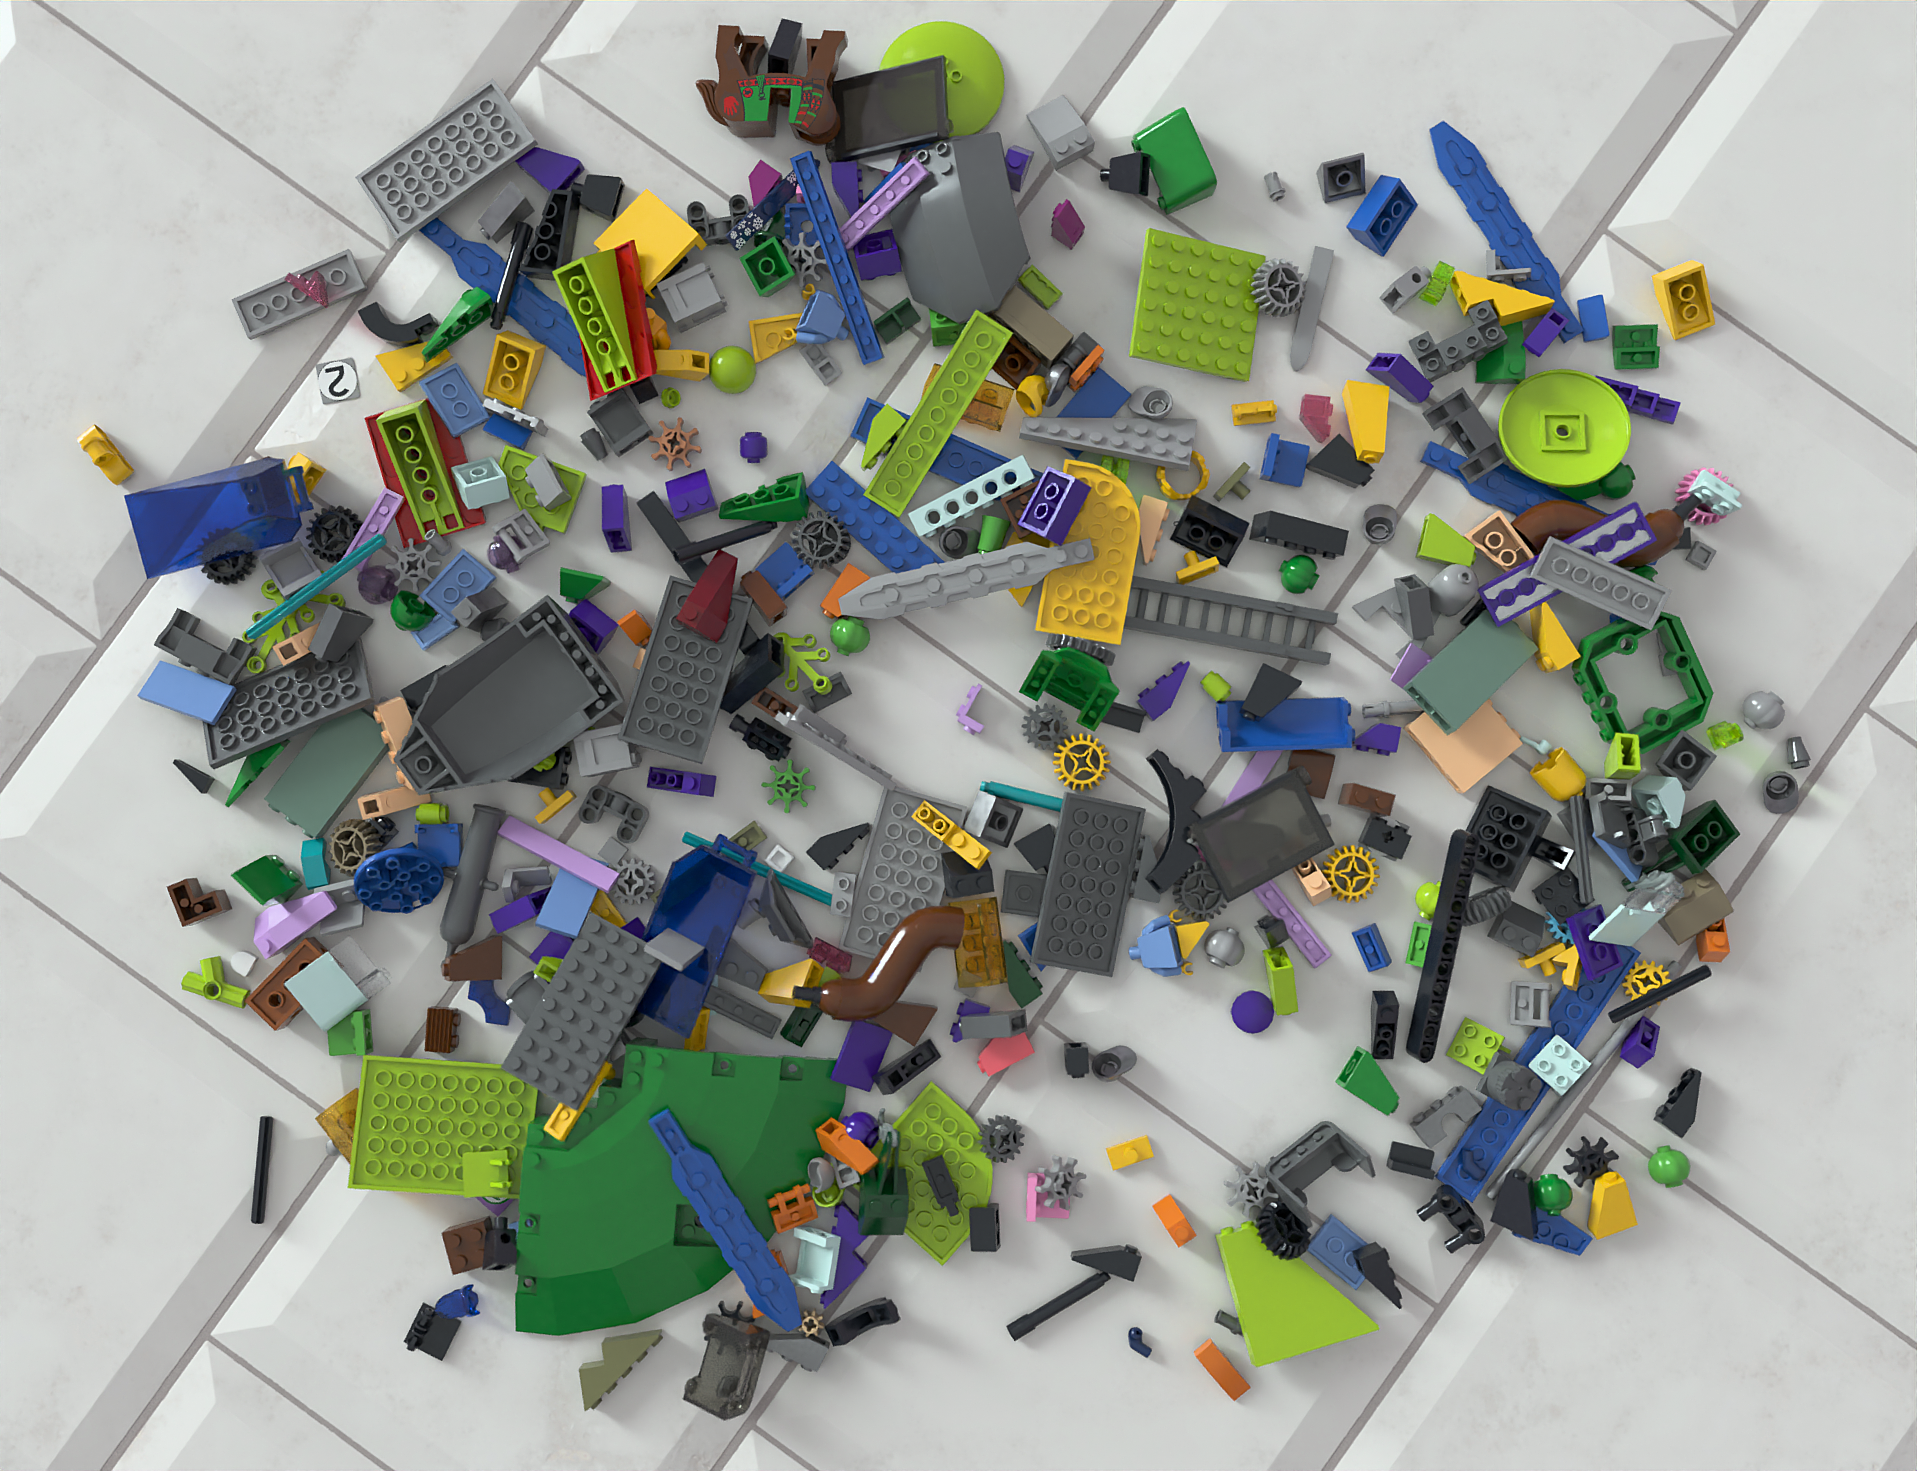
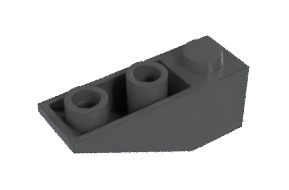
M1144 835L1139 841L1138 851H1141L1139 860L1136 859L1133 872L1137 873L1135 881H1131L1129 893H1132V898L1159 903L1161 894L1145 879L1157 864L1150 836Z

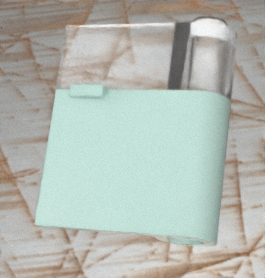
M1674 881L1669 887L1661 891L1639 887L1589 936L1590 940L1633 946L1685 896L1683 886Z
M349 935L285 982L284 985L318 1026L326 1032L391 984L389 979L392 977L385 968L380 969L376 967L351 935Z

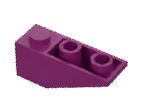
M1066 199L1063 204L1059 203L1053 211L1051 236L1072 250L1084 234L1085 226L1071 202Z

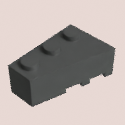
M719 926L713 928L698 967L758 992L768 969L743 949L734 939L729 937Z

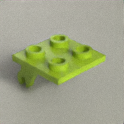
M1465 1017L1446 1055L1484 1074L1495 1051L1497 1052L1500 1049L1510 1054L1511 1050L1502 1046L1505 1039L1504 1036Z
M508 1150L462 1153L464 1198L509 1194V1187H513V1182H509L508 1165L512 1164V1159H508Z

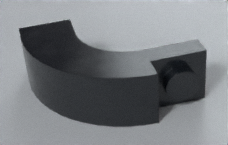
M377 301L358 310L363 323L372 333L384 342L399 347H409L423 343L420 335L430 334L435 330L434 328L439 326L436 318L430 313L407 324L392 323L384 308Z
M882 1297L846 1312L824 1326L832 1345L840 1346L846 1345L860 1334L872 1328L895 1324L901 1318L892 1299L887 1300L886 1297Z

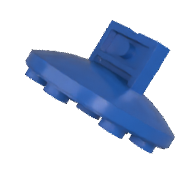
M413 842L400 848L382 851L371 856L359 866L354 876V891L357 898L372 911L387 913L402 912L408 914L417 908L432 903L444 884L443 869L439 861L431 854L418 850ZM419 900L421 905L413 907V902Z

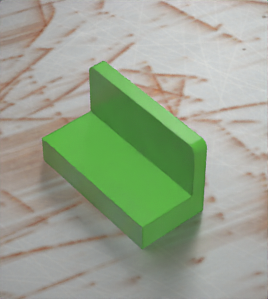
M1414 921L1406 964L1423 967L1432 925Z

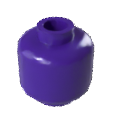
M745 432V436L740 438V456L747 459V463H760V459L767 456V438L762 436V432Z

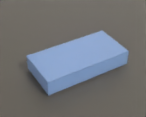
M437 614L426 628L420 631H412L411 634L421 649L425 651L460 626L457 622L452 625L442 615Z

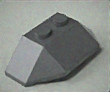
M771 868L767 872L760 896L758 910L763 918L767 917L770 923L768 927L772 935H777L780 941L808 949L813 948V938Z

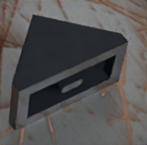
M1542 837L1532 857L1555 870L1566 871L1575 855V851Z

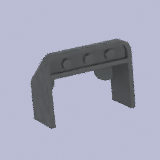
M1323 1121L1317 1124L1272 1159L1265 1167L1267 1178L1288 1209L1309 1228L1313 1224L1306 1207L1308 1200L1302 1190L1327 1170L1335 1166L1339 1171L1349 1172L1359 1166L1372 1178L1376 1176L1370 1155L1330 1121Z

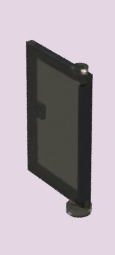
M944 55L833 81L832 98L841 120V127L834 141L825 145L826 156L830 164L853 161L949 139V133L954 132L953 122L951 119H948L946 58Z
M1302 765L1293 768L1188 825L1190 830L1187 831V835L1190 841L1198 844L1228 903L1335 845L1306 789L1307 786L1312 784L1309 773Z

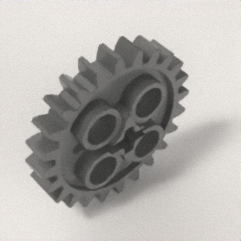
M1052 633L1048 635L1046 642L1047 647L1052 650L1071 647L1095 658L1106 666H1112L1116 656L1111 650H1107L1105 647H1101L1085 638Z

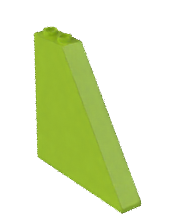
M1246 1221L1241 1223L1239 1228L1226 1227L1220 1230L1221 1233L1215 1235L1250 1361L1255 1367H1261L1380 1330L1379 1326L1302 1259L1280 1260L1278 1256H1272L1271 1250L1266 1251V1245L1261 1243V1237L1257 1236L1259 1232L1255 1228L1257 1223Z

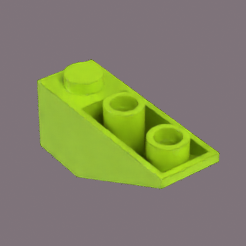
M886 404L872 420L861 463V469L864 472L867 468L871 470L878 462L876 458L881 453L885 454L892 447L893 444L891 442L896 436L899 437L907 424L906 420L889 404Z

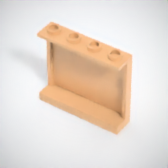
M1490 699L1486 700L1456 731L1449 735H1446L1426 712L1404 727L1405 731L1458 793H1465L1523 744L1520 741L1521 736L1513 728L1510 729L1506 724V718L1500 712H1496L1493 709V703Z

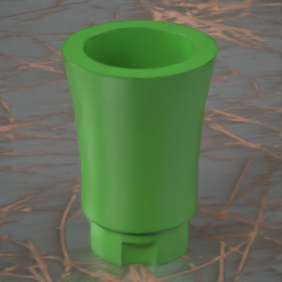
M982 515V527L977 548L979 550L978 553L984 554L1001 550L1011 521Z

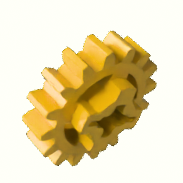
M1643 960L1641 966L1636 962L1634 963L1635 969L1629 970V975H1626L1624 978L1627 982L1623 983L1622 986L1628 989L1625 995H1632V1001L1672 980L1666 979L1670 974L1668 971L1662 972L1664 969L1663 965L1656 967L1655 961L1647 965L1646 960ZM1645 971V973L1637 975L1638 973ZM1655 973L1661 977L1662 983L1656 981ZM1647 980H1650L1651 985L1644 988L1643 983H1647ZM1632 985L1640 989L1639 995L1633 990Z

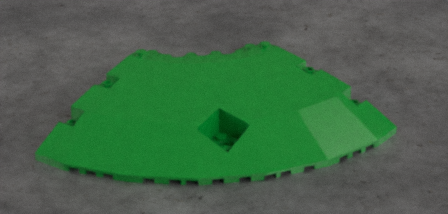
M636 1037L626 1044L623 1078H613L599 1086L598 1098L592 1097L564 1141L558 1140L543 1129L552 1116L551 1114H541L528 1123L526 1146L523 1150L518 1209L520 1218L516 1245L517 1264L515 1265V1275H518L517 1292L515 1293L516 1331L561 1336L637 1323L708 1291L734 1270L722 1256V1251L710 1232H707L704 1226L696 1224L695 1218L698 1216L696 1210L688 1198L683 1196L672 1179V1158L648 1123L649 1119L668 1108L690 1143L712 1156L722 1172L723 1179L734 1196H737L744 1206V1211L756 1230L760 1231L766 1242H768L776 1232L771 1212L779 1208L778 1205L770 1208L767 1200L775 1197L774 1194L779 1192L783 1194L792 1190V1187L796 1185L802 1186L807 1183L810 1185L811 1180L807 1168L809 1162L817 1157L823 1158L825 1154L815 1130L831 1117L838 1121L845 1104L847 1085L830 1079L838 1058L828 1057L827 1059L788 1055L772 1057L717 1051L702 1052L657 1046L658 1039ZM722 1061L728 1062L729 1067L727 1069L722 1068ZM790 1065H795L797 1067V1070L795 1072H791L789 1070ZM793 1198L791 1200L786 1201L785 1204L789 1205L791 1203L796 1202L797 1200L796 1198ZM527 1219L533 1221V1226L527 1225ZM526 1279L531 1280V1286L525 1284Z

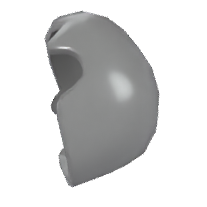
M817 1157L812 1159L807 1167L811 1180L810 1186L817 1187L818 1189L815 1190V1193H819L832 1186L835 1179V1171L832 1165L824 1158Z

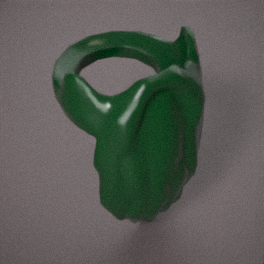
M779 210L760 231L755 232V247L776 236L780 246L783 248L785 218L782 211Z

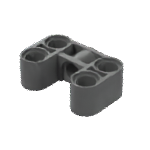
M740 194L732 196L729 200L730 216L709 219L706 208L701 202H691L687 207L689 226L696 232H706L702 239L707 246L728 244L730 242L725 235L750 212L747 199ZM737 204L745 205L740 211L734 209ZM695 211H703L700 217H693Z
M602 785L593 786L589 790L578 813L579 819L586 824L598 822L604 811L623 819L617 830V838L623 843L635 842L649 818V811L645 806L620 792ZM599 789H602L605 794L601 801H598L595 797V793ZM589 808L595 812L592 820H588L585 815ZM637 808L643 812L640 820H636L633 817V812ZM627 827L633 831V836L629 840L623 835Z

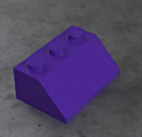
M1047 466L1018 525L1062 546L1091 487L1073 476Z

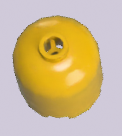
M1562 747L1547 754L1549 759L1543 764L1540 761L1537 762L1531 769L1530 774L1533 779L1555 801L1564 802L1570 800L1572 796H1581L1583 794L1582 790L1587 782L1586 775L1569 752Z

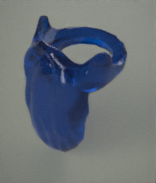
M465 1285L461 1289L442 1296L435 1304L434 1312L445 1319L464 1316L473 1317L480 1314V1311L476 1310L479 1302L477 1293L472 1291L474 1285Z

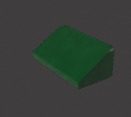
M812 1003L810 1008L796 1006L780 1031V1035L802 1048L823 1012Z

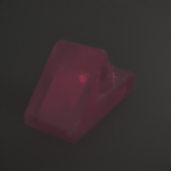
M315 271L309 281L300 274L296 277L291 273L287 274L284 280L327 309L329 303L325 279L321 273Z

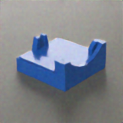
M463 823L415 825V833H418V850L431 854L439 861L442 867H456L459 865L463 851Z

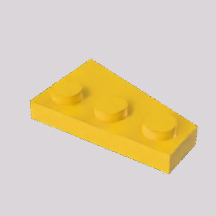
M803 313L748 321L755 364L798 343L796 340L792 344L784 343L783 337L790 338L792 336L785 334L784 330L791 328L794 330V333H797L798 331L795 329Z
M427 341L375 355L396 389L402 392L451 360L453 356L449 350L445 349L426 363L421 352L429 342Z

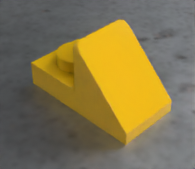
M1574 945L1554 957L1551 961L1556 966L1567 968L1563 970L1562 982H1564L1563 984L1567 989L1577 991L1582 962Z

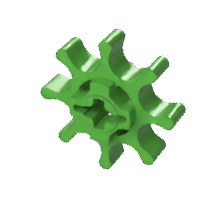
M791 759L787 761V770L782 773L778 772L776 767L771 765L770 770L776 776L774 782H763L761 784L762 787L773 788L775 792L774 797L768 800L767 803L773 805L775 800L782 799L785 802V813L790 812V803L793 800H798L803 807H807L808 803L802 799V793L806 789H816L815 785L807 786L803 782V776L809 773L810 769L806 767L803 772L795 773L792 770L793 760ZM788 780H790V783L798 785V788L790 789V792H787L786 788L779 787V785L787 784Z

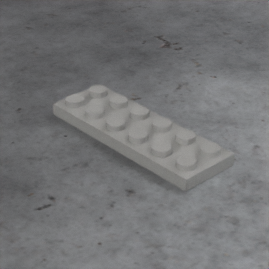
M347 249L231 300L247 337L252 340L368 289L352 252Z
M1550 536L1530 574V577L1649 630H1652L1672 592L1670 589Z
M778 712L775 720L889 790L892 791L896 783L890 780L892 775L827 735L822 734L809 724L805 723L803 725L804 722L791 713L787 712L784 715Z

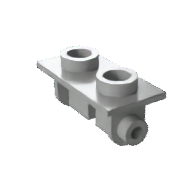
M835 872L830 915L851 917L856 874Z

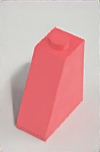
M1025 1032L1013 1037L991 1038L979 1053L980 1060L977 1061V1064L982 1073L986 1072L988 1076H991L1035 1052Z

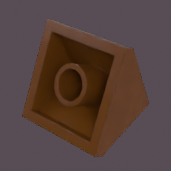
M1011 336L992 369L1017 390L1020 383L1026 377L1037 373L1041 367V361Z

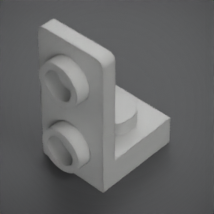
M1486 250L1488 280L1496 283H1503L1507 279L1521 282L1531 277V268L1496 271V269H1500V256H1495V250Z
M545 866L505 869L502 890L506 903L515 901L516 893L520 892V887L550 885L552 879L549 868Z

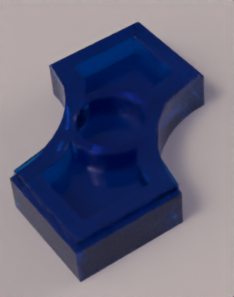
M494 980L470 981L468 999L477 1002L482 1007L485 1013V1022L508 1026L511 1008L495 992Z

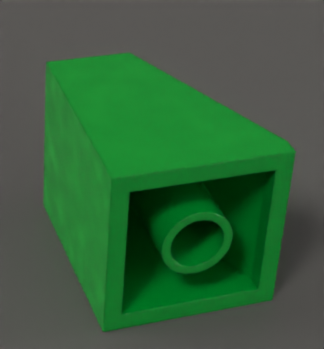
M1357 1046L1335 1082L1386 1116H1389L1390 1113H1394L1398 1108L1399 1096L1372 1055Z

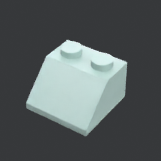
M492 456L451 467L460 496L468 509H477L483 505L498 503L510 498L506 475Z
M1647 775L1631 787V793L1638 807L1646 812L1647 817L1663 815L1664 827L1677 828L1680 825L1686 795L1677 777Z

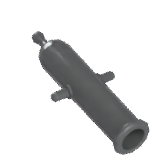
M473 804L475 812L458 868L455 871L448 868L443 869L444 876L453 879L452 888L440 924V935L447 942L445 958L455 954L459 945L466 944L471 939L475 930L484 890L497 891L499 889V885L488 881L487 876L501 818L506 815V811L482 804Z

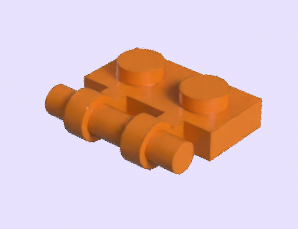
M1097 345L1070 376L1068 382L1070 383L1069 388L1075 392L1079 387H1082L1090 374L1099 368L1098 366L1104 360L1102 357L1104 349L1101 346Z
M808 1183L802 1186L796 1185L792 1187V1190L783 1194L781 1192L774 1194L775 1197L767 1200L770 1208L776 1205L779 1208L771 1212L775 1230L778 1234L818 1218L813 1198L811 1196L804 1198L803 1194L811 1191ZM793 1198H796L797 1200L796 1202L791 1203L789 1205L785 1204L786 1201L791 1200Z

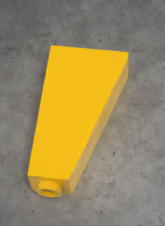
M1347 380L1342 390V397L1357 460L1365 461L1369 464H1379L1385 451L1389 386Z

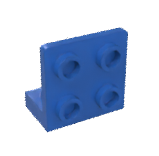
M1271 433L1267 439L1259 479L1301 487L1310 447L1304 444L1280 440L1279 434Z
M787 542L755 569V571H759L782 601L786 600L815 574L808 564H803V559L797 558L798 554L793 551V548Z

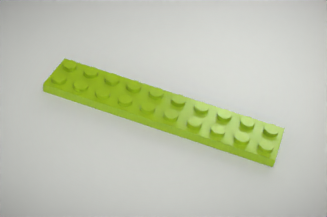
M977 309L975 310L863 494L864 496L900 518L1010 340L1013 332Z

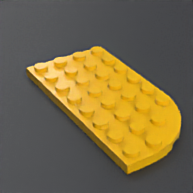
M1065 459L1063 473L1091 487V490L1063 544L1090 538L1095 560L1053 569L1044 577L1035 630L1121 645L1140 537L1139 511L1130 490L1112 472L1095 464ZM1050 542V547L1058 546V544Z

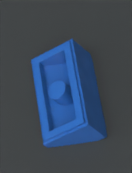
M1603 295L1577 300L1580 324L1584 329L1582 332L1583 341L1590 342L1606 339L1609 336V328Z
M495 413L483 428L484 432L522 450L525 449L533 432Z
M1376 923L1352 932L1368 972L1387 967L1392 963Z

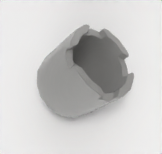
M1453 564L1435 576L1428 583L1431 608L1435 612L1438 610L1445 613V616H1453L1463 610L1475 597L1479 589L1477 576L1472 569L1465 565Z

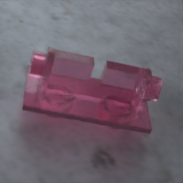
M815 937L814 947L807 950L809 958L821 964L826 960V966L837 973L844 974L846 971L849 972L852 955Z

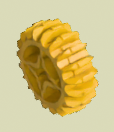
M1080 733L1079 740L1077 741L1076 737L1071 735L1072 743L1064 739L1063 742L1066 747L1064 748L1062 745L1057 746L1062 752L1061 754L1054 753V756L1058 757L1059 761H1053V765H1059L1060 767L1055 769L1054 773L1061 772L1063 774L1058 777L1059 781L1064 778L1067 779L1064 783L1065 787L1071 782L1073 783L1072 790H1075L1077 785H1080V791H1084V785L1086 784L1088 789L1092 790V782L1096 786L1100 785V782L1097 780L1098 777L1102 780L1106 779L1101 773L1102 771H1110V769L1104 767V764L1111 763L1110 760H1104V757L1108 756L1109 752L1102 754L1101 750L1106 747L1105 744H1102L1100 747L1096 746L1099 742L1098 738L1093 743L1090 742L1092 735H1088L1087 739L1083 740L1084 736ZM1075 745L1089 746L1082 755L1075 754L1069 750ZM1093 751L1096 752L1099 759L1098 770L1090 763V756ZM1088 753L1085 760L1088 767L1084 768L1082 766L1075 772L1078 767V761L1075 758L1080 757L1082 759ZM1065 755L1074 764L1070 774L1067 773L1064 766ZM1081 770H1086L1094 775L1088 780L1074 779Z
M1343 845L1341 846L1342 853L1335 848L1333 850L1336 855L1335 857L1331 854L1327 855L1331 862L1323 861V865L1328 866V869L1321 870L1323 874H1327L1325 878L1327 882L1329 881L1331 889L1333 888L1331 896L1334 897L1338 894L1337 900L1342 901L1345 897L1346 903H1351L1352 897L1354 902H1359V895L1361 898L1367 899L1366 891L1370 894L1374 893L1370 886H1378V883L1373 882V879L1380 878L1379 874H1374V871L1379 870V866H1372L1376 859L1370 858L1368 860L1371 853L1366 851L1363 854V847H1359L1356 850L1355 845H1350L1348 851L1347 847ZM1348 857L1344 868L1335 869L1340 860ZM1355 857L1362 861L1366 872L1358 870ZM1351 870V871H1353L1354 873H1357V874H1360V875H1359V876H1358V875L1351 876V877H1350V880H1349V879H1348L1349 877L1346 876V875H1344V874H1341V872H1345V873H1346V872H1349V871ZM1334 876L1343 878L1346 891L1337 885ZM1364 878L1365 882L1359 889L1352 891L1356 881Z

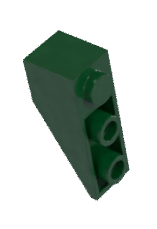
M1003 940L1009 992L1022 1009L1043 994L1040 990L1043 988V985L1037 977L1032 978L1028 973L1031 968L1024 959L1019 960L1016 955L1019 951L1013 942L1008 943L1006 940Z

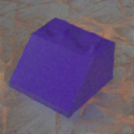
M892 229L866 234L853 247L860 280H873L879 276H892L897 272H902Z
M706 469L665 482L674 517L679 523L719 509Z
M584 599L569 613L571 619L598 655L613 638L619 624L587 599Z

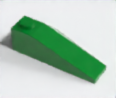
M475 287L473 290L469 289L462 294L461 298L421 353L426 363L491 317L494 307L489 294L478 287Z
M1522 321L1501 326L1508 338V343L1485 354L1483 359L1476 362V384H1519L1525 379L1526 356L1525 347L1522 345L1524 343Z
M803 472L776 479L778 482L769 487L762 485L758 487L759 490L750 495L743 493L722 502L718 515L719 518L773 522L800 521L803 516L807 518L809 500L806 494Z
M283 740L246 757L225 805L228 808L286 748L290 740Z

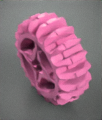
M1700 468L1699 471L1695 469L1683 477L1684 480L1678 483L1681 488L1675 491L1680 496L1675 498L1674 501L1683 503L1691 495L1688 493L1689 489L1700 472L1704 469L1706 470V468ZM1714 468L1706 470L1725 483L1729 478L1727 476L1721 478L1722 471L1715 473ZM1704 503L1699 506L1706 513L1695 508L1689 514L1688 522L1695 520L1696 525L1704 523L1705 526H1708L1711 522L1714 524L1718 523L1720 519L1726 518L1727 515L1723 516L1713 513L1711 507Z

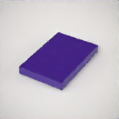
M1602 904L1594 905L1566 918L1588 980H1594L1623 966L1616 944L1593 941L1589 938L1607 919Z
M865 1021L852 1022L830 1079L870 1092L874 1083L872 1076L878 1073L893 1033L884 1027Z

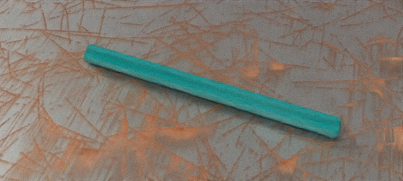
M379 533L249 627L246 630L249 638L256 639L379 550L387 543L386 538Z
M685 832L683 835V843L766 878L768 870L771 869L692 833ZM773 869L782 886L831 906L832 894Z

